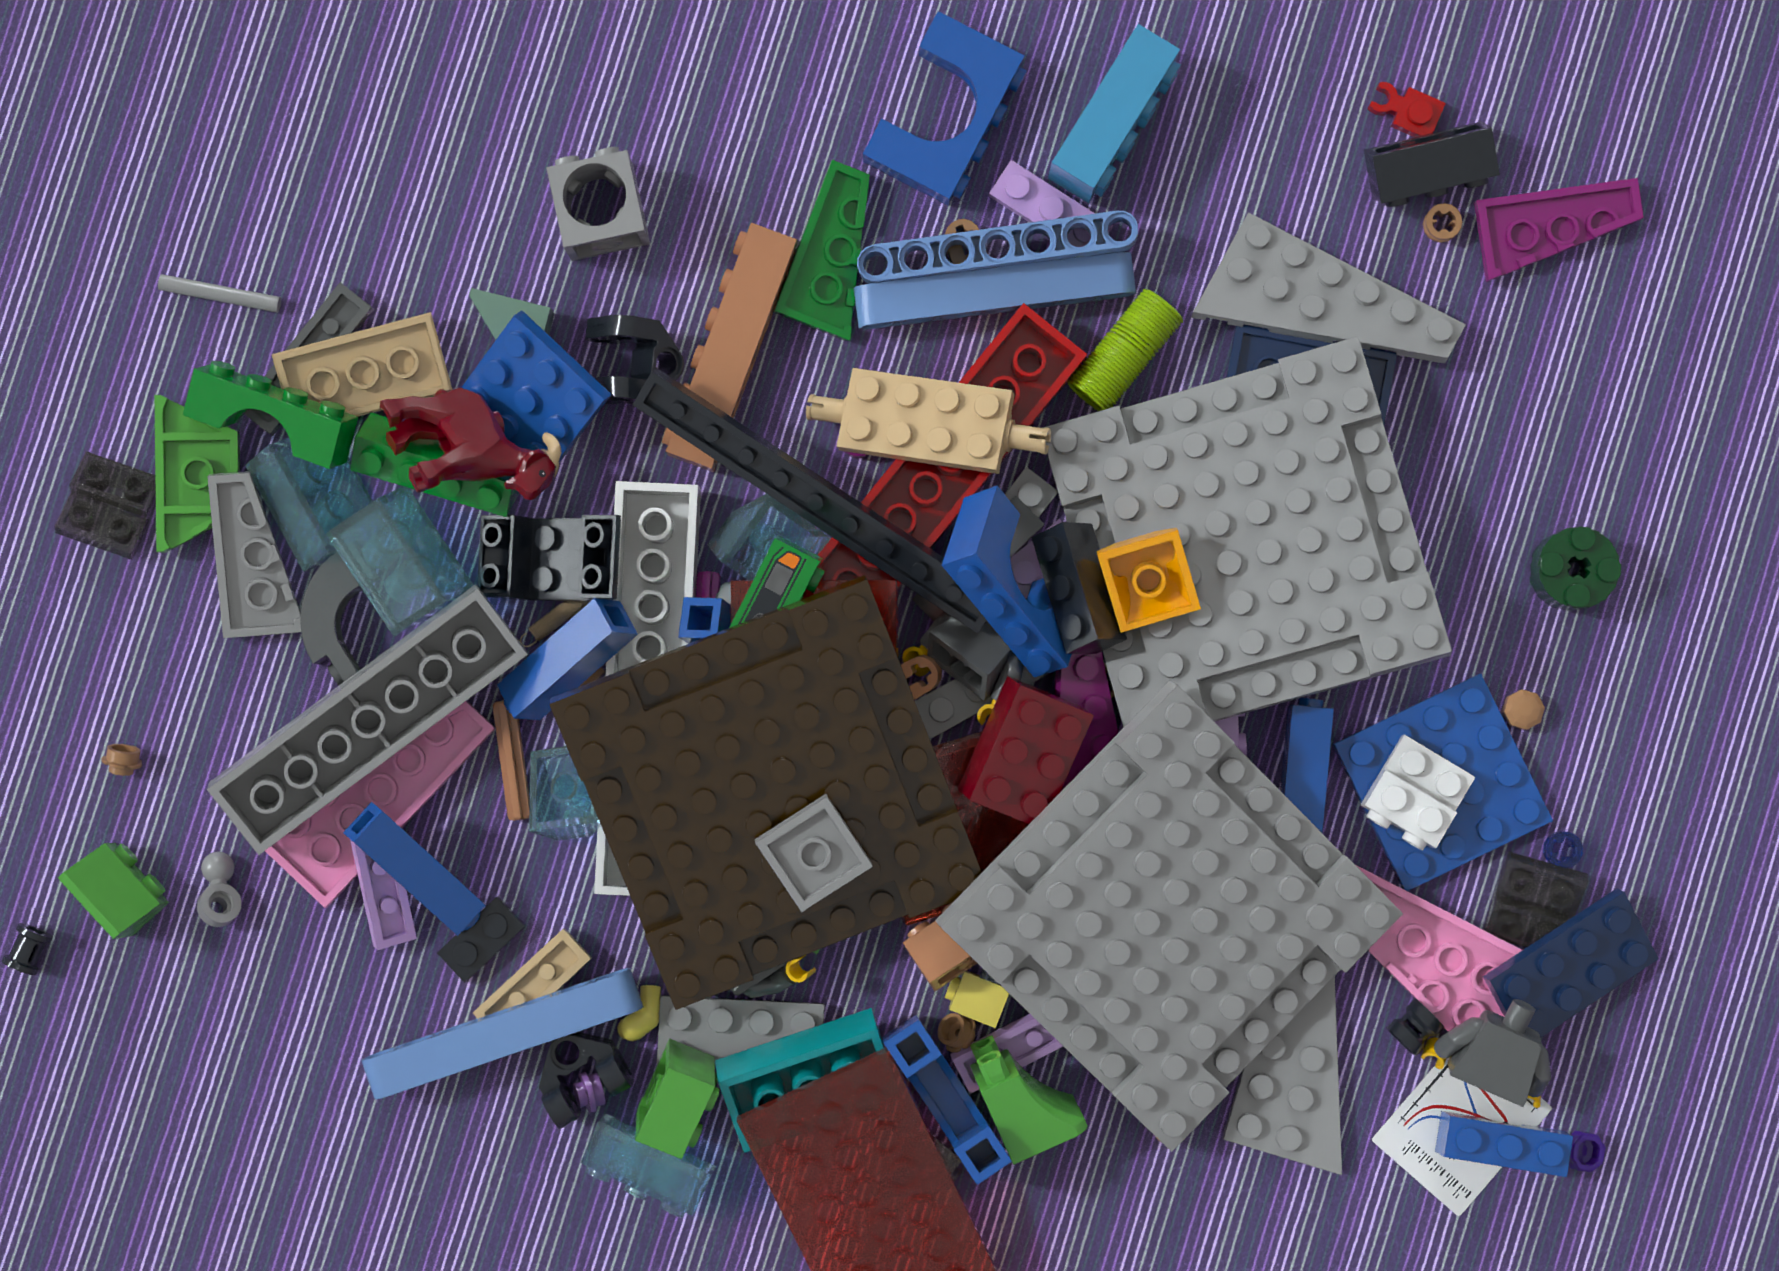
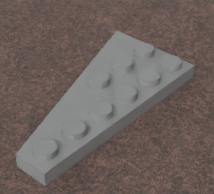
M1249 212L1191 318L1201 320L1212 318L1228 321V325L1243 327V324L1267 328L1272 333L1333 343V340L1340 342L1358 336L1362 349L1370 350L1372 347L1394 351L1399 356L1444 364L1466 325Z
M1334 976L1241 1072L1222 1139L1342 1175Z

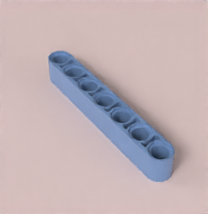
M1117 210L874 244L865 247L860 252L857 258V267L863 280L869 284L1126 252L1137 241L1138 224L1132 214ZM1117 222L1127 224L1132 232L1130 237L1122 242L1113 240L1108 234V229L1112 224ZM1075 228H1083L1088 231L1091 239L1087 245L1075 247L1068 242L1067 236L1069 232ZM1037 233L1047 236L1050 241L1048 249L1041 253H1035L1027 247L1028 239ZM995 239H1002L1009 245L1008 253L999 259L990 257L986 252L988 244ZM954 245L966 247L969 251L967 259L961 264L950 263L946 259V253L950 247ZM916 250L923 251L928 255L927 264L919 270L910 269L906 265L907 256ZM881 256L888 261L886 270L877 276L867 273L865 270L867 261L871 257Z
M1131 252L1109 253L869 283L854 287L859 329H877L1017 311L1023 303L1031 309L1123 298L1137 294Z
M625 968L380 1051L363 1058L361 1062L376 1100L636 1012L644 1006L631 969Z

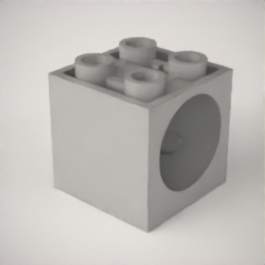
M619 147L603 148L595 152L596 157L579 160V156H566L555 160V166L546 167L563 248L571 261L650 244L636 174L627 150L620 151ZM606 179L617 188L622 186L626 190L625 204L611 222L600 226H591L582 219L578 218L576 221L572 217L571 205L573 198L586 183L593 180Z

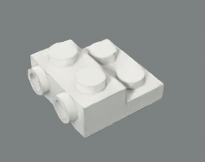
M1402 735L1362 801L1361 806L1369 810L1366 817L1379 826L1388 829L1390 824L1404 831L1402 839L1422 851L1426 845L1430 848H1437L1457 814L1456 809L1475 777L1410 737Z

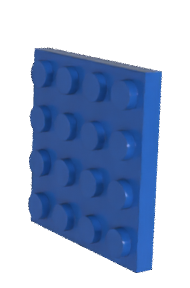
M1481 673L1332 744L1360 803L1364 800L1402 735L1410 737L1475 777L1456 809L1457 814L1437 848H1430L1426 845L1422 851L1404 841L1402 836L1405 832L1390 824L1389 828L1385 829L1369 820L1402 889L1406 891L1553 821ZM1363 807V809H1364V811H1365V813H1366V815H1367L1368 812H1369V810H1367L1366 808Z

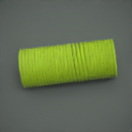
M1143 289L1139 293L1140 295L1135 298L1132 305L1127 308V311L1121 315L1122 317L1116 321L1110 332L1106 333V336L1103 337L1104 339L1098 343L1093 352H1091V355H1088V358L1085 359L1086 361H1083V364L1078 367L1073 377H1070V380L1067 381L1069 387L1097 411L1114 407L1113 405L1119 401L1121 395H1124L1126 389L1137 379L1139 373H1142V370L1145 369L1144 367H1147L1152 357H1155V353L1159 352L1158 349L1165 345V342L1170 339V336L1183 323V318L1177 310L1151 290Z

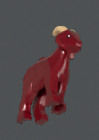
M460 387L448 392L440 389L433 397L410 396L380 401V408L384 410L390 428L394 426L396 430L386 433V441L395 455L405 451L410 442L418 439L438 440L440 448L445 453L438 459L418 462L417 465L409 467V480L417 493L434 488L441 481H484L504 476H515L504 483L505 489L517 490L524 499L533 500L550 486L559 470L561 446L552 434L546 432L542 436L548 450L543 448L541 450H529L518 447L507 440L504 434V422L498 411L492 412L484 398L473 391Z

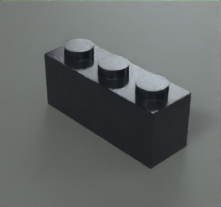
M1482 121L1364 150L1372 197L1381 204L1385 203L1386 207L1407 204L1410 202L1409 197L1425 194V197L1442 196L1449 193L1448 187L1464 184L1466 188L1479 187L1487 184L1488 178L1500 175L1492 127Z
M1061 522L1031 537L1066 654H1097L1127 640L1126 633L1120 632L1098 559L1097 551L1100 548L1093 525L1090 523Z

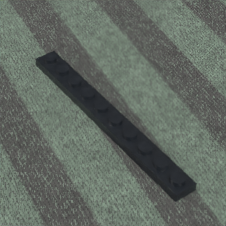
M658 368L651 372L633 406L976 633L981 630L987 620L943 568L942 562L944 557Z

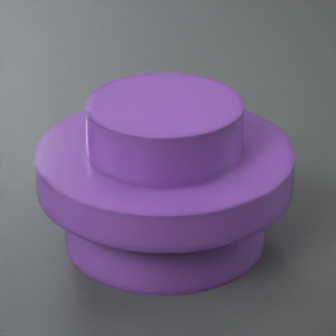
M586 1072L579 1073V1082L573 1083L578 1106H586L589 1113L595 1112L598 1106L605 1104L604 1091L597 1073L589 1075Z

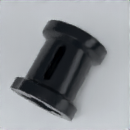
M18 923L16 928L19 932L9 955H4L2 963L19 972L36 975L39 970L36 964L45 944L51 943L53 936L32 925Z

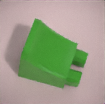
M993 1035L970 1045L977 1061L971 1064L970 1067L1013 1165L1075 1138L1087 1129L1088 1125L1074 1096L1055 1090L1033 1078L1018 1064L1008 1049L999 1051Z

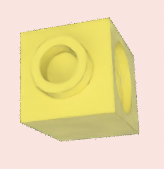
M965 971L962 973L961 978L956 977L950 981L944 998L951 1000L949 1010L996 1028L1009 993L997 982Z

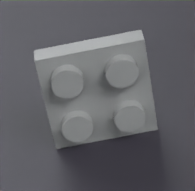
M827 794L755 839V844L801 912L873 867L872 862Z

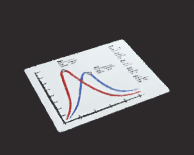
M1447 1058L1443 1069H1437L1434 1066L1373 1136L1372 1141L1453 1213L1460 1216L1502 1167L1446 1158L1436 1153L1435 1147L1441 1111L1482 1117L1486 1120L1522 1126V1124L1538 1126L1552 1110V1107L1542 1098L1539 1108L1533 1107V1099L1527 1098L1524 1107H1521L1450 1076L1448 1066L1449 1058Z

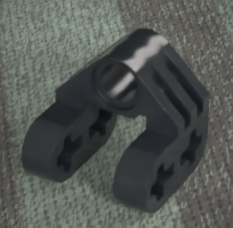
M608 315L587 319L585 337L587 341L603 344L636 343V348L632 351L630 374L632 378L621 376L595 378L612 394L605 404H633L649 375L657 368L656 359L659 361V370L673 379L677 380L682 374L684 368L682 354L660 320L630 315Z
M578 1031L552 1041L546 1057L539 1089L543 1094L541 1097L542 1103L550 1118L559 1129L577 1120L581 1114V1108L578 1106L575 1096L562 1075L566 1076L585 1065L590 1056H593L595 1059V1068L603 1084L613 1097L632 1087L634 1083L632 1072L612 1039ZM563 1041L574 1042L578 1046L579 1057L573 1061L562 1059L557 1051L558 1044Z

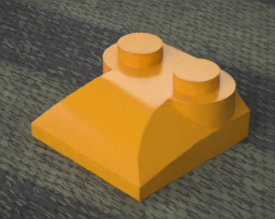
M1177 527L1140 535L1114 543L1097 551L1121 633L1201 609Z

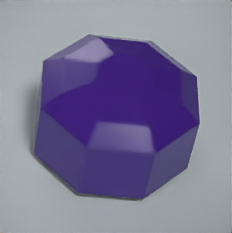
M1575 1130L1571 1134L1573 1141L1569 1168L1593 1172L1603 1164L1606 1147L1597 1134Z

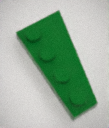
M835 160L830 161L773 313L847 342L851 339L852 313L855 305L854 287H856L858 271L857 258L861 252L860 245L865 220L869 174Z

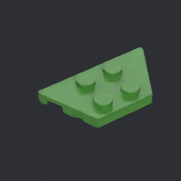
M154 395L156 552L166 553L212 529L207 476L209 474L240 472V433L227 426L216 428L183 415L184 406L162 395Z

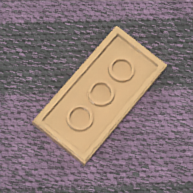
M431 312L271 354L281 389L290 387L303 390L309 394L308 399L319 403L331 401L341 404L346 408L345 412L357 417L383 410L380 408L381 400L410 396L428 398L435 396V393L440 389H444L447 392L453 390Z

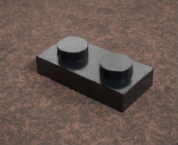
M499 896L480 912L478 921L471 928L463 930L458 936L455 935L437 952L464 983L473 977L526 927Z

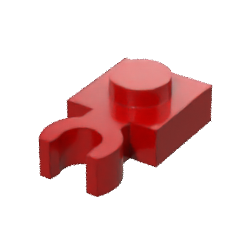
M1380 82L1376 90L1387 96L1388 103L1380 105L1377 102L1371 101L1367 108L1371 113L1379 116L1388 113L1394 115L1395 117L1390 127L1412 137L1433 133L1445 107V102L1411 87H1408L1403 97L1398 95L1396 88L1392 84L1387 82Z

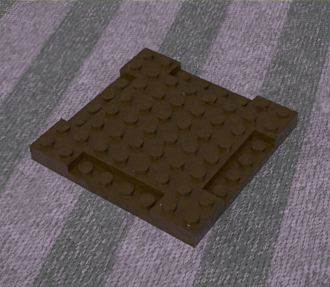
M865 575L550 698V708L579 778L585 785L642 923L645 938L675 1010L752 981L755 974L905 915H909V918L953 902L982 873ZM827 794L872 862L873 867L801 912L755 844V839Z

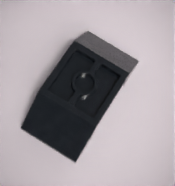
M481 515L477 586L486 598L533 601H591L594 598L615 600L617 599L621 516L582 515V518H528L516 515H507V517Z

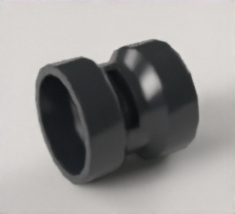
M1414 999L1406 1007V1014L1401 1019H1394L1386 1027L1415 1057L1425 1048L1424 1042L1430 1036H1437L1445 1028L1417 999ZM1409 1022L1421 1035L1419 1036V1035H1418L1408 1024H1406V1023Z

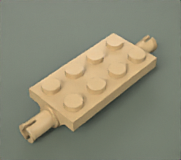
M852 368L848 393L844 400L810 394L807 402L812 403V406L806 405L807 420L841 424L836 447L840 451L999 474L1002 458L1006 452L1018 449L1047 454L1049 445H1046V442L1050 443L1051 441L1050 428L1015 424V420H1012V406L1015 394L1012 390Z

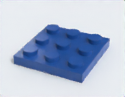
M520 311L512 317L461 387L481 395L492 412L498 411L504 422V434L507 440L518 447L529 450H541L542 448L548 450L542 436L546 432L552 434L561 446L559 463L612 395L524 311Z

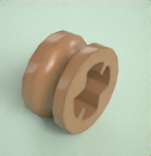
M1446 203L1437 204L1432 207L1423 220V229L1427 237L1439 243L1448 242L1453 239L1462 226V216L1458 209ZM1435 214L1440 218L1445 215L1451 218L1452 221L1448 224V226L1452 227L1450 232L1446 229H1442L1439 232L1433 227L1437 220L1433 219Z

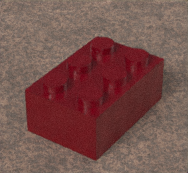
M1007 676L958 790L970 801L1030 824L1060 793L1094 715L1080 705Z

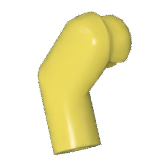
M640 986V998L644 1007L627 1015L619 1022L617 1029L621 1038L637 1041L658 1025L661 996L660 986Z

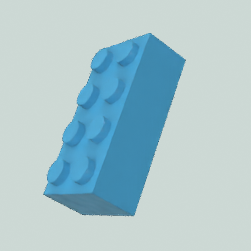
M1137 24L1053 159L1048 179L1087 203H1090L1095 194L1102 197L1114 178L1113 175L1117 169L1113 167L1114 162L1118 160L1123 163L1135 144L1134 141L1138 134L1134 130L1137 125L1144 129L1156 110L1155 107L1160 100L1155 96L1158 92L1165 95L1177 77V72L1181 67V64L1176 62L1180 49L1140 24Z

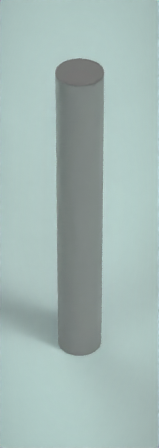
M161 274L158 280V290L276 313L280 311L281 297L164 274Z

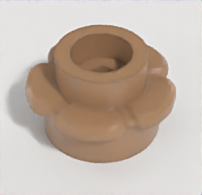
M111 744L107 746L106 756H103L101 761L103 764L109 765L108 771L112 774L121 776L133 775L135 769L142 767V760H140L141 750L132 745Z
M950 1013L939 1024L938 1038L946 1045L948 1051L958 1053L961 1051V1048H968L974 1041L975 1021L961 1014Z

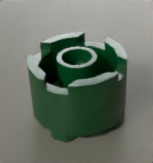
M1579 526L1556 532L1543 539L1532 554L1530 583L1537 596L1553 608L1570 611L1592 607L1610 595L1621 576L1622 565L1619 562V555L1613 544L1599 531L1593 530L1590 527ZM1568 561L1572 563L1578 562L1581 570H1579L1581 575L1573 577L1569 575L1567 570L1572 566Z

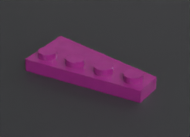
M1638 178L1476 200L1474 203L1486 282L1644 218Z
M1102 651L1097 654H1072L1069 666L1056 671L1055 695L1080 705L1094 715L1061 791L1118 734Z

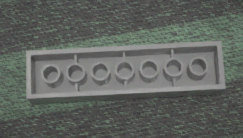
M475 584L211 780L207 791L256 853L260 855L527 656V651Z

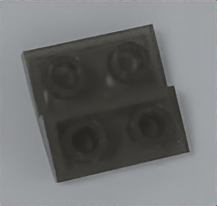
M86 451L69 484L71 493L54 525L55 533L133 560L156 504L155 475Z
M1508 852L1483 930L1506 942L1523 947L1530 946L1576 915L1589 883L1588 874Z

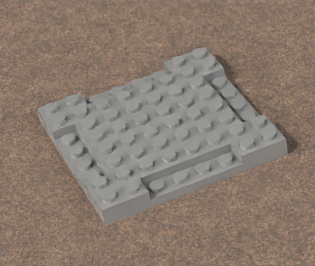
M1358 336L1278 359L1279 363L1125 408L1120 409V406H1116L1046 427L1051 429L1050 443L1046 442V445H1049L1047 454L1067 522L1092 524L1100 549L1140 535L1177 527L1200 603V610L1125 631L1127 640L1103 650L1123 727L1169 681L1177 684L1216 722L1451 656L1452 650L1429 572H1427Z
M1169 681L935 921L1172 1152L1230 1093L1226 1087L1340 970L1346 973L1403 913L1348 857L1343 855L1241 752L1235 745V742L1177 684Z

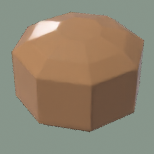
M1521 689L1505 698L1502 714L1509 726L1528 730L1541 723L1545 706L1537 693Z

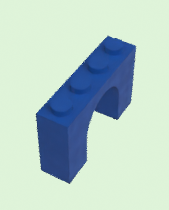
M937 11L919 46V56L955 74L969 86L976 103L974 118L962 133L945 141L921 139L881 118L863 152V162L949 206L953 197L962 198L971 180V177L965 174L972 161L978 164L981 162L990 144L984 138L991 125L998 128L1009 107L1003 104L1009 90L1018 91L1027 70L1021 68L1025 55Z
M997 485L963 499L942 566L1035 678L1068 667L1072 654H1066L1044 578L1032 582L1027 600L1015 581L1010 561V548L1020 513Z
M914 1015L882 1037L883 1043L927 1105L977 1185L1012 1162L1008 1153L917 1015Z

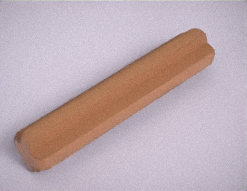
M504 700L497 701L493 704L507 816L512 821L528 819L531 817L532 811L519 719H514L512 714L508 712L504 705Z

